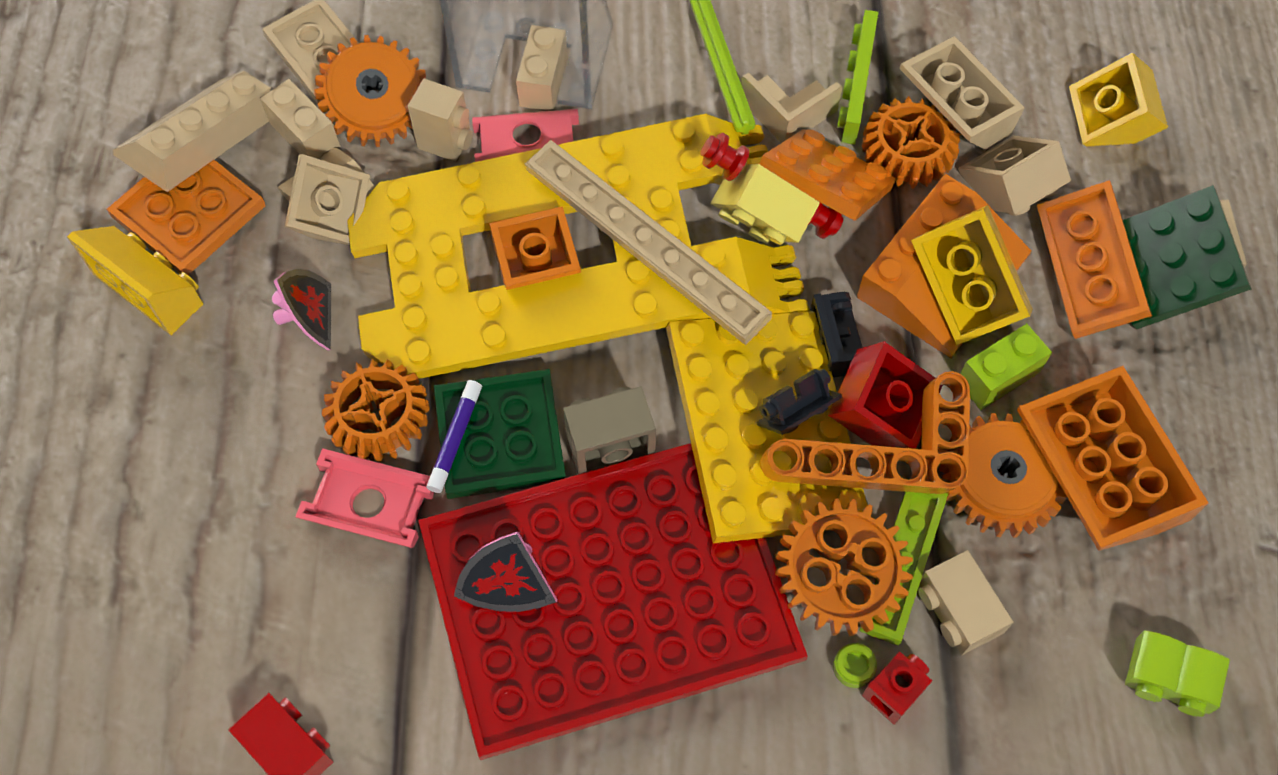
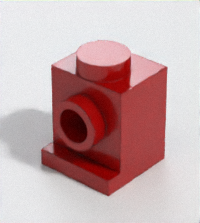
M899 651L867 686L862 696L895 725L933 681L927 676L930 670L916 655L909 654L906 657ZM900 675L910 684L909 687H900L896 683L895 677Z

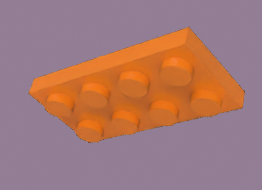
M1110 180L1037 205L1069 325L1075 339L1152 316Z

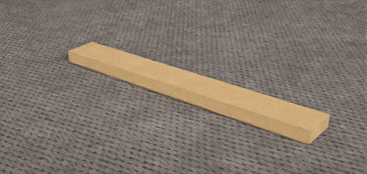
M552 140L525 163L526 169L530 174L743 344L746 345L772 319V312Z

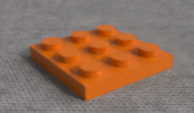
M809 129L799 131L765 153L759 163L810 197L854 221L890 192L896 180L893 176L886 177L888 171L885 170V167L876 163H867L857 158L853 150L844 146H835L825 141V137L821 133Z
M213 160L168 192L146 177H143L106 210L127 231L134 233L150 250L164 256L179 274L184 272L189 275L258 214L266 204L259 194L216 160Z

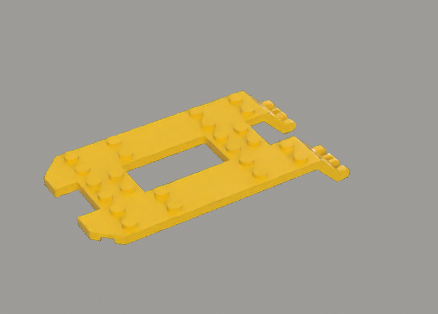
M701 114L558 144L568 154L765 306L772 314L810 311L808 301L805 299H797L791 302L780 300L786 297L799 296L805 290L803 282L799 280L801 278L799 268L788 267L781 270L772 268L794 262L796 255L793 246L784 245L773 248L739 237L691 246L679 190L713 183L720 185L724 179L721 167L715 165L708 169L702 165L703 156H701V150L710 136L716 137L720 133H725L729 136L728 145L734 149L741 145L760 143L764 139L761 125L756 124L755 128L749 131V134L742 135L741 132L735 131L733 123L709 114ZM758 144L747 147L750 151L747 164H759L762 156L768 152L767 146ZM540 149L379 182L366 197L364 211L353 226L354 213L347 220L350 249L354 258L388 252L395 308L358 316L361 348L367 357L374 359L377 363L384 364L388 359L393 363V369L403 364L407 368L406 375L414 373L418 379L666 328L669 321L709 319L711 317L614 240L613 244L617 262L583 268L581 273L510 290H506L505 285L471 292L462 236L489 231V223L562 206L565 214L578 212L527 171L525 163Z

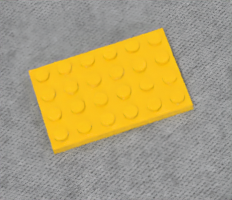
M815 312L772 314V319L746 345L712 318L669 321L666 331L713 543L792 535L788 528L791 522L796 521L804 525L800 514L806 509L816 516L815 506L818 502H822L828 511H830L832 501L836 498L839 499L842 509H846L852 499L856 500L857 511L862 512L868 506L863 488L776 482L766 477L761 469L762 455L773 443L781 439L851 444L847 428L828 416L832 404L828 406L825 412L810 417L799 424L796 430L783 435L757 425V421L764 418L759 410L764 398L785 386L792 387L794 396H796L793 382L812 369L826 370L831 379L830 383H828V388L831 391L837 392L832 373L828 369L825 347L820 340L819 325ZM774 452V464L779 469L790 470V457L785 452ZM821 454L815 455L814 463L816 468L822 473H830L832 466L829 458Z

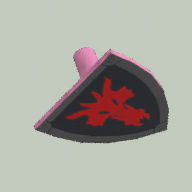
M297 268L282 273L274 280L277 291L272 296V302L282 308L273 312L275 322L281 325L294 321L303 333L316 344L326 350H331V283L310 270Z
M519 532L498 538L480 548L468 560L459 575L454 597L472 605L495 611L521 612L557 602L556 596L531 555V546L524 543Z

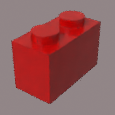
M270 693L266 694L228 729L268 775H321L334 763L325 753L331 745L314 727L306 732L298 724L297 721L303 715L286 697L278 702Z

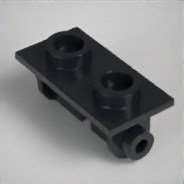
M812 369L793 382L796 396H794L792 387L785 386L764 398L763 404L759 407L760 413L764 418L757 421V425L781 435L793 432L802 422L814 415L825 412L828 406L843 398L842 394L829 390L828 383H830L831 379L826 370Z

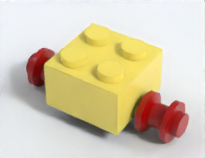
M720 133L716 137L710 136L701 150V156H703L702 165L708 169L715 165L723 169L722 177L724 179L710 204L720 209L718 215L734 225H738L741 222L751 228L748 233L752 237L764 243H768L770 240L779 245H782L784 241L799 243L810 223L816 226L815 235L821 239L829 235L833 236L840 230L844 221L841 213L826 207L823 203L810 197L760 164H747L749 148L744 145L739 146L737 149L732 148L728 145L729 136L725 133Z

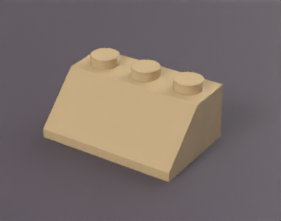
M955 36L903 62L899 68L970 143L983 149H987L1009 137L1025 108Z

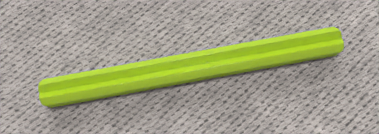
M689 0L735 131L741 132L742 135L749 134V131L755 128V120L711 0Z

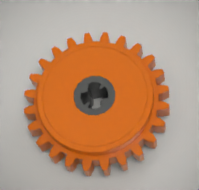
M365 35L364 43H358L352 37L350 38L351 46L348 48L342 43L337 44V55L330 51L327 53L329 64L320 62L319 71L322 75H315V84L319 88L314 89L315 99L321 100L317 103L318 108L323 113L327 112L325 115L332 123L335 122L334 129L336 135L346 131L348 142L353 141L355 136L360 137L361 146L364 147L368 139H374L375 146L380 147L381 139L386 138L390 145L394 144V135L396 134L403 139L407 138L406 127L408 126L410 129H413L408 104L423 78L426 79L425 69L417 70L419 68V59L416 57L409 60L410 49L406 47L399 52L397 50V41L393 40L388 46L384 44L383 36H379L377 43L371 42L369 35Z
M991 413L987 423L978 416L975 418L972 427L969 425L968 477L963 485L947 492L946 501H957L953 512L958 514L965 511L968 514L965 523L970 525L975 520L980 522V532L982 533L989 526L994 527L996 537H1001L1006 529L1010 530L1013 538H1017L1022 531V527L1029 535L1036 530L1037 524L1044 528L1051 520L1050 516L1055 517L1062 507L1059 504H1063L1067 496L1024 421L1021 420L1020 423L1013 422L1012 414L1009 413L1004 421H999L996 413ZM940 464L939 471L947 473L942 476L941 480L950 483L951 471L947 466Z

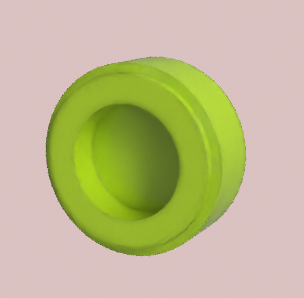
M847 644L838 651L834 659V674L847 687H863L872 680L876 673V657L863 644Z

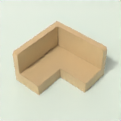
M750 73L742 76L741 83L752 114L780 143L803 129H812L836 113L843 88L836 82L825 89L816 80L795 95L789 97L768 75L757 81Z

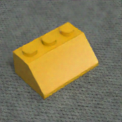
M988 205L911 240L956 345L1030 317L1033 308Z
M115 226L72 231L67 236L94 276L168 334L172 335L203 305L196 292L199 289L197 283L186 273L182 272L178 275L171 270L173 268L172 265L160 253L155 252L152 255L146 251V245L134 233L130 232L126 235Z

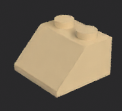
M1021 136L1008 138L958 168L960 175L994 211L1008 213L1011 216L1027 212L1030 209V205L1040 199L1055 195L1058 192V188L1071 181L1059 141Z

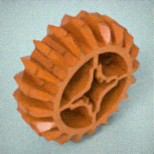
M909 96L904 103H901L896 98L890 103V106L882 103L878 112L872 113L867 125L864 127L862 151L866 152V162L876 163L885 167V170L888 171L886 177H895L897 187L902 185L903 182H909L913 190L918 182H921L925 187L931 184L932 179L939 182L944 174L949 173V170L952 169L954 160L957 159L959 154L960 133L956 132L953 124L941 112L939 113L934 105L930 107L925 105L924 98L918 103H913Z
M371 359L369 367L363 369L362 365L356 362V372L353 374L342 370V383L331 381L330 387L333 393L324 394V402L328 406L322 409V416L327 421L324 428L327 434L332 436L333 444L338 448L343 447L346 455L353 456L357 453L359 458L367 460L370 454H373L375 461L381 463L384 453L389 452L390 456L396 459L398 456L397 448L402 447L410 451L412 447L409 441L410 438L421 440L422 433L419 427L427 426L428 418L425 414L430 410L428 400L425 399L427 393L425 387L419 385V379L414 373L406 375L407 368L403 364L393 369V363L387 359L383 366L379 367L377 361ZM377 389H390V390H388V391H378ZM361 395L358 402L352 405V403ZM371 401H374L377 408H380V421H378L376 414L372 412L374 409ZM402 415L399 421L391 427L393 420ZM371 429L378 433H362L361 431Z

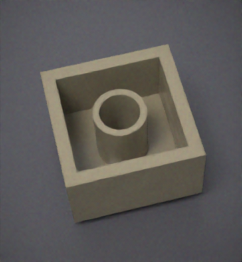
M642 386L633 389L621 387L613 390L608 396L597 399H578L570 406L563 408L567 442L578 475L653 454L656 451V427Z

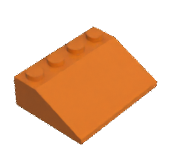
M945 173L864 273L857 298L946 356L952 358L962 344L956 345L911 240L988 204L977 192ZM989 206L1014 267L1018 271L1032 250Z
M1124 366L1051 393L1017 408L1018 413L1098 551L1154 536L1191 521L1209 504Z

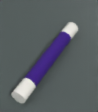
M467 381L426 486L432 492L441 493L482 389V385L476 381Z

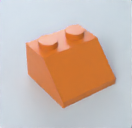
M563 206L489 223L494 250L506 290L581 273Z

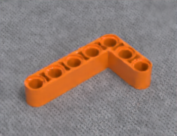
M948 371L936 377L925 387L922 400L921 449L781 439L773 443L762 455L761 469L766 477L776 482L928 494L947 493L963 485L969 473V383L960 373ZM939 385L947 386L952 391V402L946 401L941 397ZM939 424L946 425L951 430V442H947L940 437L938 433ZM774 452H785L790 457V470L779 469L774 464ZM821 454L829 458L832 466L830 473H822L816 468L814 463L815 455ZM861 457L869 461L872 468L869 477L863 476L857 471L855 466L856 458ZM898 461H904L910 466L912 471L910 480L899 476L896 469ZM938 464L947 466L951 471L950 483L944 482L938 476Z

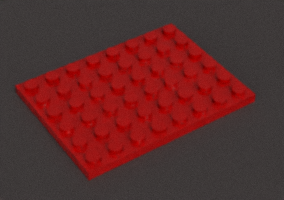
M691 443L418 520L480 761L807 660L808 655L791 608L789 609L788 607L789 602L786 594L779 591L782 583L780 577L775 576L777 569L766 539L757 538L713 543ZM519 532L524 543L531 546V555L556 596L557 602L521 612L495 611L472 605L454 597L459 575L468 560L480 548L498 538Z

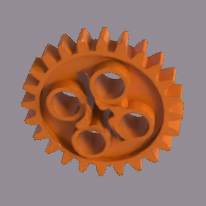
M836 498L832 501L830 511H828L822 502H818L815 506L816 516L805 509L800 514L804 525L792 521L788 528L794 536L783 535L780 539V543L789 550L779 551L775 556L777 560L786 563V566L779 568L775 572V576L788 579V582L779 591L780 593H793L795 597L789 602L788 607L790 609L801 605L804 608L800 616L801 621H804L811 615L816 617L815 630L817 631L828 622L830 623L831 635L834 636L840 632L842 625H845L849 636L857 634L858 623H860L866 633L874 629L872 617L883 625L889 621L884 609L896 613L901 608L894 597L904 599L909 594L900 583L909 582L913 579V575L902 571V567L910 564L913 560L908 556H900L899 552L908 545V542H895L893 536L899 530L898 525L886 529L883 525L887 514L884 513L875 520L871 517V504L862 512L857 511L855 499L848 503L846 509H842L839 499ZM828 530L836 532L841 538V548L829 547L823 539V532ZM863 548H871L877 552L880 560L878 566H870L863 560ZM811 549L816 550L824 558H816L810 555L809 551ZM841 559L848 561L847 569L850 571L846 575L840 573L841 566L838 562ZM815 567L823 571L826 577L825 586L818 587L810 583L807 577L808 568ZM862 575L875 577L878 580V584H872L869 579ZM847 585H855L862 590L864 594L863 604L857 605L849 601L846 595Z

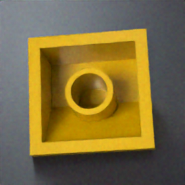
M1133 52L1069 86L1082 144L1086 147L1136 144L1168 128L1153 70Z

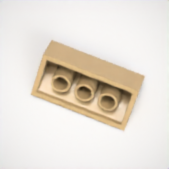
M244 70L221 79L113 149V155L168 192L269 122L260 98L270 92V87Z

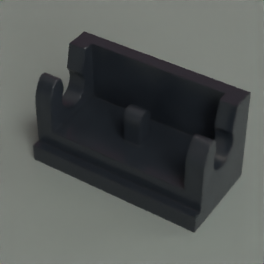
M836 292L821 295V293L814 294L810 311L816 314L820 340L825 347L829 372L831 371L833 378L845 376L857 349L863 348L852 312L853 307L849 292Z

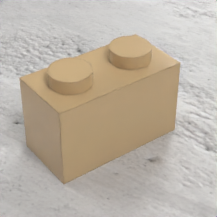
M531 25L516 79L519 107L554 111L568 57L566 30Z
M423 78L408 104L417 147L420 150L457 162L462 151H466L469 148L473 138V131L470 130L468 120L469 109L466 108L463 91Z
M290 79L260 98L270 124L299 154L318 159L334 147L340 148L332 121Z
M968 550L925 571L918 590L920 598L927 609L935 611L942 623L940 628L945 640L951 647L956 646L961 656L1004 634L1014 623Z

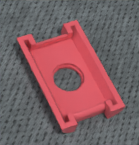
M578 109L472 117L474 133H481L482 153H474L475 162L540 149L550 140L557 145L573 142L572 125H579ZM532 124L540 129L541 135L535 143L522 145L514 140V130L520 125Z
M322 448L316 463L319 471L325 472L313 503L301 501L295 517L413 548L419 538L417 531L413 530L423 499L432 500L434 492L426 488L430 476ZM374 489L379 491L384 497L383 509L379 514L370 518L359 516L353 508L355 497L364 490Z

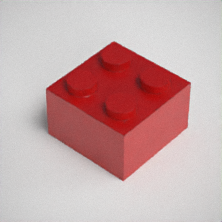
M885 341L857 349L838 393L842 394L843 398L832 404L828 416L872 446L916 449L922 436L923 392L928 383L934 380L935 377ZM939 385V393L943 385Z

